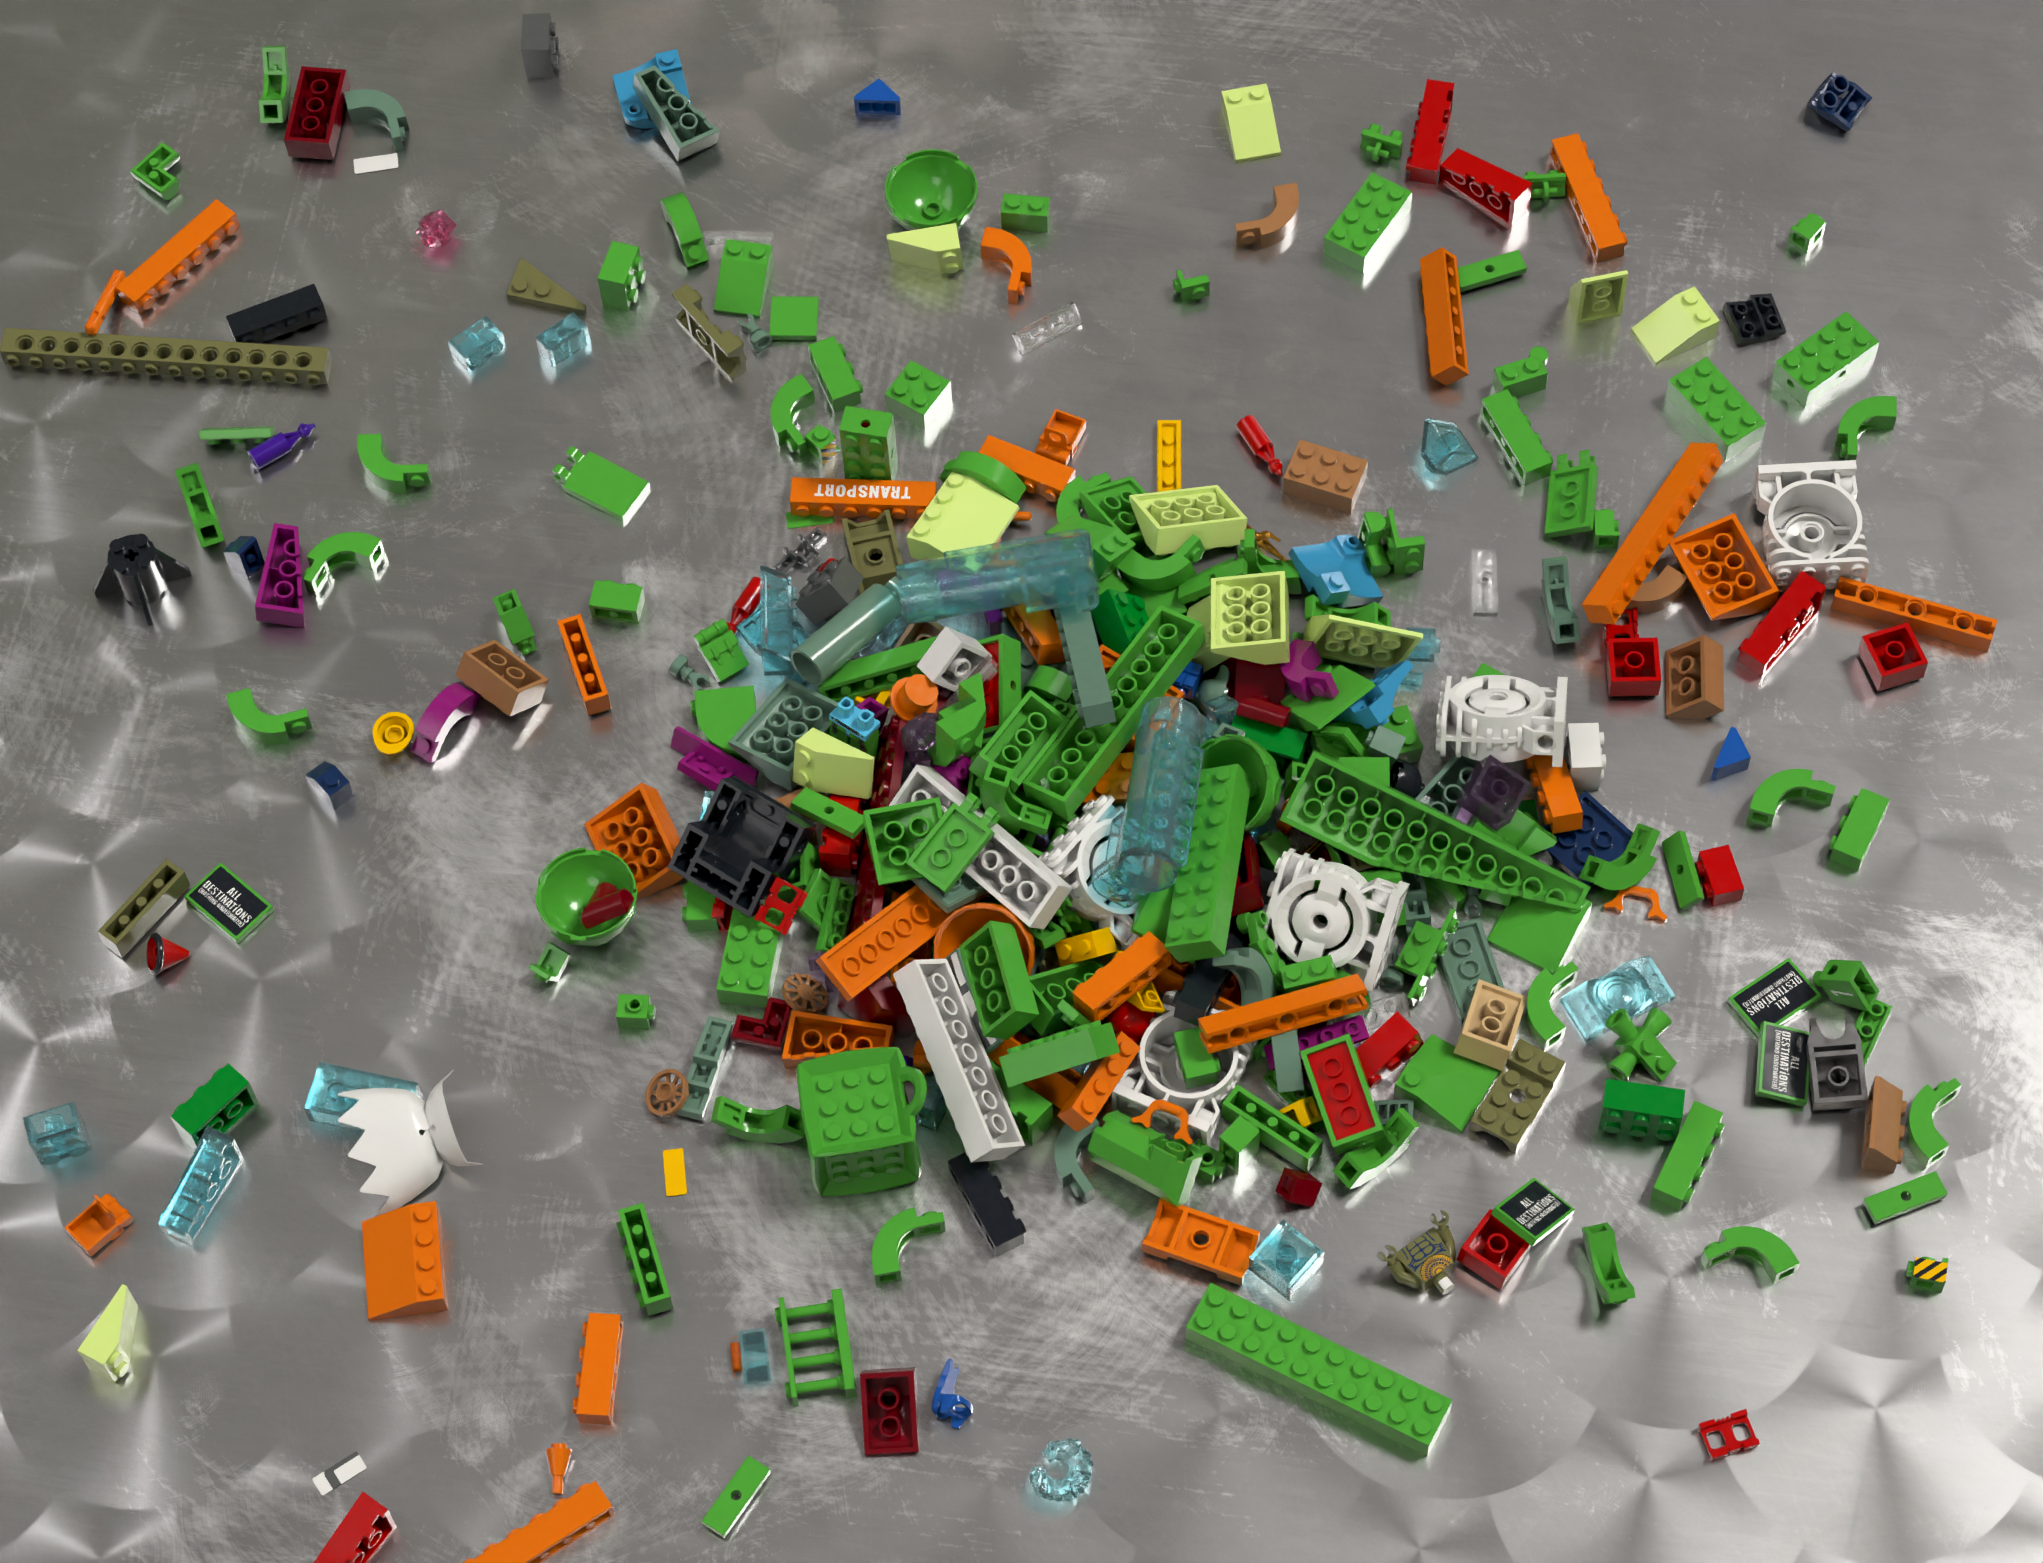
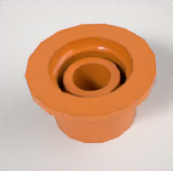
M923 674L905 677L898 680L891 688L889 695L890 705L895 714L902 720L921 724L928 721L936 713L938 688L935 683Z

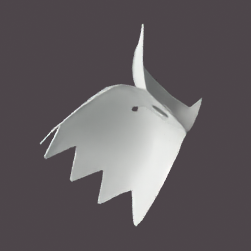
M454 1070L433 1088L426 1102L412 1091L406 1089L369 1088L338 1093V1096L359 1100L338 1119V1122L365 1130L361 1138L348 1153V1157L376 1166L359 1191L389 1196L377 1216L402 1207L427 1189L438 1178L443 1161L454 1166L483 1165L466 1161L460 1150L448 1115L442 1083ZM420 1129L425 1131L423 1135H420Z

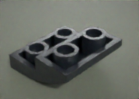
M1772 293L1750 295L1747 301L1726 302L1723 306V311L1737 346L1764 342L1786 333Z

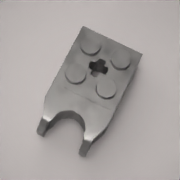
M1852 1015L1846 1016L1844 1034L1837 1039L1824 1037L1817 1025L1816 1018H1811L1809 1020L1810 1035L1806 1046L1813 1111L1866 1107L1868 1095L1861 1038L1854 1027ZM1838 1076L1839 1080L1844 1082L1837 1084L1833 1082V1078Z

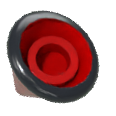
M152 933L148 939L146 950L147 966L150 973L154 976L190 956L189 950L160 936L158 933Z

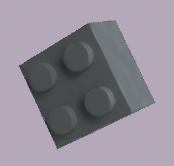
M550 13L523 14L521 53L527 79L554 78V69H558V55H555L556 50H559V38L555 37L556 23L551 21Z
M846 557L837 562L832 560L824 567V570L818 572V570L814 571L807 578L808 583L800 590V597L795 605L813 625H816L849 605L863 580V576Z

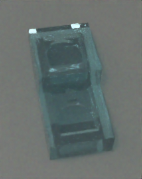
M766 1329L738 1331L744 1384L771 1381Z

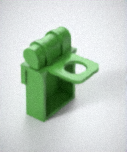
M724 619L718 622L715 621L711 626L700 630L699 633L693 636L698 646L697 650L701 652L717 682L723 681L750 665L738 645L739 641L733 631L729 630Z

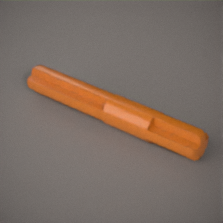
M116 269L113 271L84 326L86 334L93 336L97 334L118 294L116 286L126 278L123 270L119 271Z

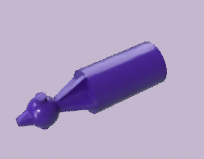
M302 423L296 432L285 434L280 432L250 449L247 453L254 466L259 470L292 451V447L300 437L307 439L316 426L315 424L307 425Z

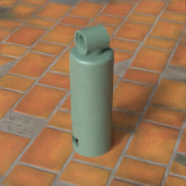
M897 576L889 580L884 586L876 583L871 585L825 625L791 651V663L797 673L811 685L819 686L824 683L832 674L843 667L853 656L901 616V606L909 600L913 593Z

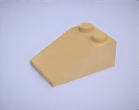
M1479 979L1453 1053L1503 1071L1512 1050L1527 997Z

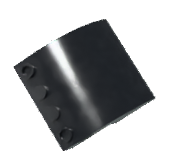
M736 776L723 778L720 780L702 820L688 823L667 868L748 917H753L756 915L759 907L765 904L764 902L768 894L771 893L769 889L775 878L778 876L785 881L788 879L801 858L817 824Z

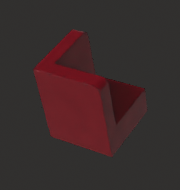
M1284 1167L1275 1192L1288 1202L1312 1207L1323 1183L1310 1173Z

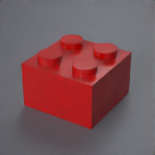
M1908 622L1864 635L1861 638L1858 652L1878 692L1924 677L1928 661Z
M1658 637L1608 638L1605 656L1609 696L1659 695L1661 669Z
M1489 1209L1461 1247L1457 1261L1501 1290L1528 1254L1531 1245L1491 1214L1493 1210Z

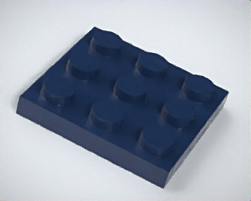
M1585 790L1578 796L1583 811L1582 829L1553 834L1557 839V843L1553 847L1542 851L1571 877L1588 886H1592L1593 884L1579 878L1588 856L1592 855L1607 862L1617 859L1627 848L1633 832ZM1549 824L1543 827L1552 833Z

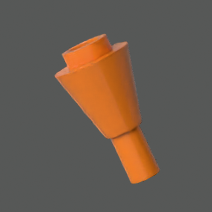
M553 1443L551 1448H547L545 1451L552 1476V1494L561 1495L563 1494V1477L566 1474L572 1449L567 1448V1444Z

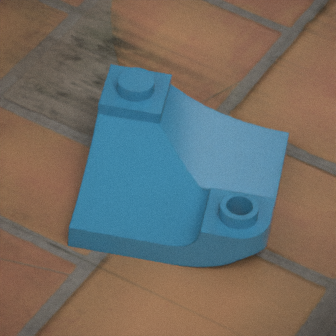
M677 49L657 53L653 59L643 65L612 75L625 123L641 129L656 128L655 123L633 89L634 75L654 65L675 85L677 91L690 100Z
M1339 535L1326 543L1292 547L1288 553L1308 591H1316L1323 605L1337 603L1339 608L1371 604L1373 602L1379 603L1383 598L1365 563L1366 550L1360 540L1353 535Z
M1407 659L1381 670L1374 680L1372 678L1369 679L1376 686L1329 723L1351 722L1362 725L1365 729L1385 725L1389 721L1388 716L1395 711L1392 705L1397 689L1404 677L1413 668L1411 662Z

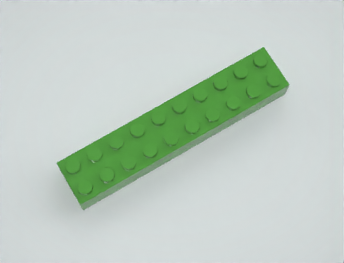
M1162 605L1157 608L1106 674L1116 722L1086 728L1084 718L1079 719L1077 712L1022 782L1026 801L1053 811L1054 814L1067 820L1071 818L1205 643L1201 622Z
M1213 1283L1209 1284L1186 1326V1339L1425 1456H1428L1451 1411L1452 1399Z

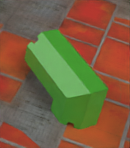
M1117 1110L1106 1114L1102 1119L1106 1123L1102 1128L1099 1126L1095 1128L1087 1149L1088 1153L1093 1155L1090 1157L1091 1161L1176 1207L1187 1203L1203 1157L1202 1153L1198 1154V1146L1195 1144L1189 1145L1183 1139H1174V1135L1172 1140L1165 1139L1166 1134L1146 1128L1142 1123L1132 1122L1131 1117Z

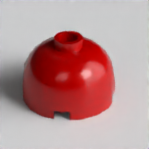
M1125 1001L1106 1016L1104 1022L1105 1024L1111 1022L1114 1034L1122 1031L1137 1045H1140L1146 1029L1150 1026L1151 1019L1153 1017L1156 1018V1012L1142 1011L1130 1002Z

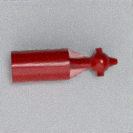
M1253 415L1242 418L1237 423L1236 429L1255 457L1262 458L1268 462V469L1271 474H1277L1281 477L1283 475V466L1279 459H1275L1273 443Z
M752 577L733 605L731 621L726 623L729 630H732L735 635L737 633V626L745 620L752 618L771 590L770 585L759 577Z

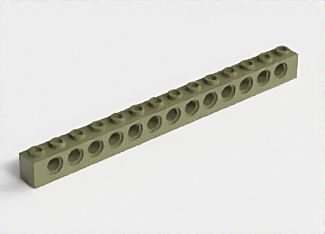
M5 328L0 346V354L4 363L11 366L72 368L82 371L101 370L103 372L120 371L129 374L136 372L150 375H183L196 378H231L243 381H278L290 384L328 385L333 362L329 348L99 333L93 336L83 332Z

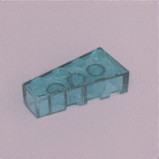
M209 1126L206 1127L166 1209L160 1215L159 1226L165 1235L189 1246L192 1245L244 1159L233 1137Z

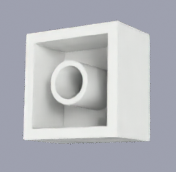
M945 626L924 654L917 667L933 683L958 693V683L977 673L980 674L992 655L976 639Z
M1568 723L1564 745L1565 762L1575 791H1598L1599 782L1604 781L1606 755L1602 754L1604 733L1599 732V723Z

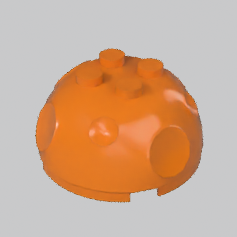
M981 902L966 905L948 916L936 933L933 942L934 959H944L990 920L1014 924L1028 976L1031 975L1035 962V946L1032 932L1021 919L1002 904Z

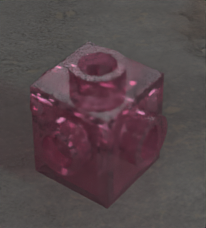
M441 209L425 215L418 224L420 226L415 233L420 237V241L425 246L430 248L443 247L450 241V234L457 227V224Z

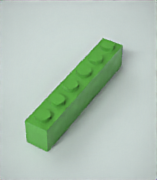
M938 636L848 661L824 683L819 685L818 690L820 694L839 703L844 697L855 699L856 696L863 697L891 689L898 680L905 677H911L915 674L925 675L917 665Z

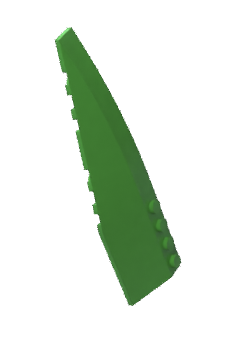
M1313 750L1279 819L1373 866L1385 867L1577 910L1580 909L1590 889V886L1316 750Z

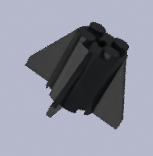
M145 534L127 535L115 539L109 545L108 558L94 587V594L96 598L121 593L125 600L131 601L134 605L142 606L148 626L153 625L150 604L160 599L159 595L162 594L163 590L166 591L167 582L192 576L190 568L156 549Z

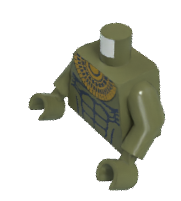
M1440 1210L1442 1214L1441 1221L1437 1222L1435 1214L1430 1215V1221L1438 1225L1437 1230L1432 1227L1399 1251H1396L1393 1246L1385 1245L1389 1253L1388 1257L1383 1252H1378L1377 1257L1380 1261L1388 1262L1387 1267L1398 1283L1412 1288H1419L1423 1292L1435 1285L1442 1295H1445L1455 1287V1284L1448 1275L1454 1269L1456 1250L1450 1227L1446 1225L1449 1221V1215L1444 1210Z

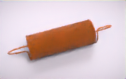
M730 1340L732 1371L735 1377V1372L743 1370L740 1343H731Z

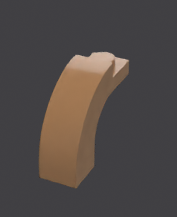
M1297 183L1274 186L1273 202L1275 209L1269 216L1260 220L1235 223L1236 245L1251 244L1259 241L1262 249L1279 243L1291 233L1297 223L1299 214Z
M1667 565L1657 578L1641 584L1625 609L1637 608L1638 614H1646L1667 608L1686 590L1688 580L1686 575ZM1604 567L1603 570L1599 573L1598 579L1600 578V576L1602 575V573H1603L1604 570L1606 569L1605 567Z

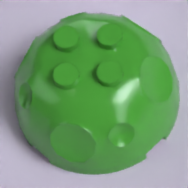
M939 149L920 150L905 156V160L897 167L895 165L892 167L885 182L887 209L894 221L907 231L956 223L958 231L973 213L978 197V184L972 167L963 163L958 155Z
M1225 734L1215 739L1211 738L1203 743L1190 759L1185 772L1184 789H1187L1189 799L1193 771L1239 764L1252 779L1244 833H1248L1262 826L1271 817L1275 806L1278 805L1281 794V778L1276 762L1264 747L1256 741L1241 735Z
M585 847L577 848L559 855L542 871L538 879L535 895L536 906L548 931L558 939L570 945L599 946L609 942L618 934L623 933L636 912V881L629 866L614 853L604 849L595 851L586 850ZM603 882L611 883L618 890L625 888L632 894L634 901L628 913L589 929H586L582 924V913L598 884Z

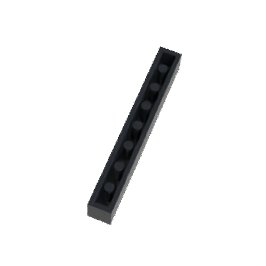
M1259 866L1264 905H1267L1271 898L1267 896L1269 886L1272 881H1275L1278 873ZM1263 906V907H1260V908H1258L1257 910L1252 911V912H1250V913H1254V912L1261 911V910H1263L1264 906ZM1238 915L1230 920L1226 951L1233 948L1249 947V933L1244 935L1237 927L1236 918ZM1213 958L1195 960L1192 968L1193 973L1186 975L1182 985L1183 990H1178L1173 998L1172 1005L1175 1006L1173 1017L1199 1027L1198 1018L1211 1014L1233 976L1230 970L1214 967Z

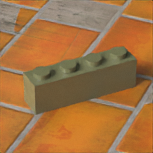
M165 859L97 931L103 944L123 958L191 886L186 873L171 861Z

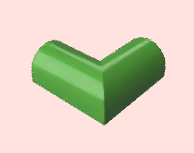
M162 142L138 163L130 173L135 179L161 198L170 200L177 194L180 185L178 179L167 171L180 160V156Z
M1365 512L1357 538L1366 550L1365 563L1373 578L1377 579L1387 575L1391 570L1381 543L1386 521L1383 515L1378 512Z

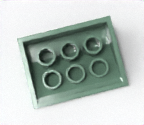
M786 678L728 742L729 746L769 780L793 791L798 785L792 781L795 741L811 728L829 735V714L837 707L838 702Z

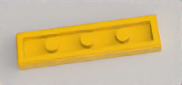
M1157 420V492L1181 489V420Z

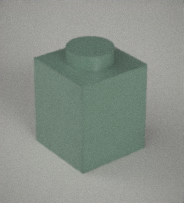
M1378 725L1374 732L1369 731L1364 744L1368 746L1366 751L1371 757H1389L1390 765L1393 766L1406 737Z

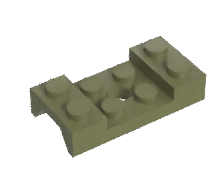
M685 284L674 291L672 297L683 308L676 317L678 323L731 381L747 371L745 363L747 358L743 350L745 347L743 340L738 335L734 336L729 329L722 333L717 325L713 326L709 322V318L702 308L701 302L703 298L696 289L692 290L688 284Z
M889 509L884 510L876 519L855 523L847 518L842 519L844 536L852 565L863 576V580L858 587L859 595L874 583L884 586L895 576L909 589ZM875 553L882 555V558L878 561H873L869 557Z
M1519 1039L1508 1057L1503 1071L1485 1101H1482L1471 1119L1470 1130L1474 1132L1486 1131L1503 1140L1508 1148L1516 1153L1562 1076L1566 1062ZM1513 1093H1520L1524 1096L1525 1100L1516 1103L1511 1100L1510 1096Z

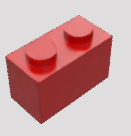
M1729 845L1699 851L1695 868L1698 877L1701 876L1703 879V893L1706 899H1710L1712 907L1742 900L1744 886Z

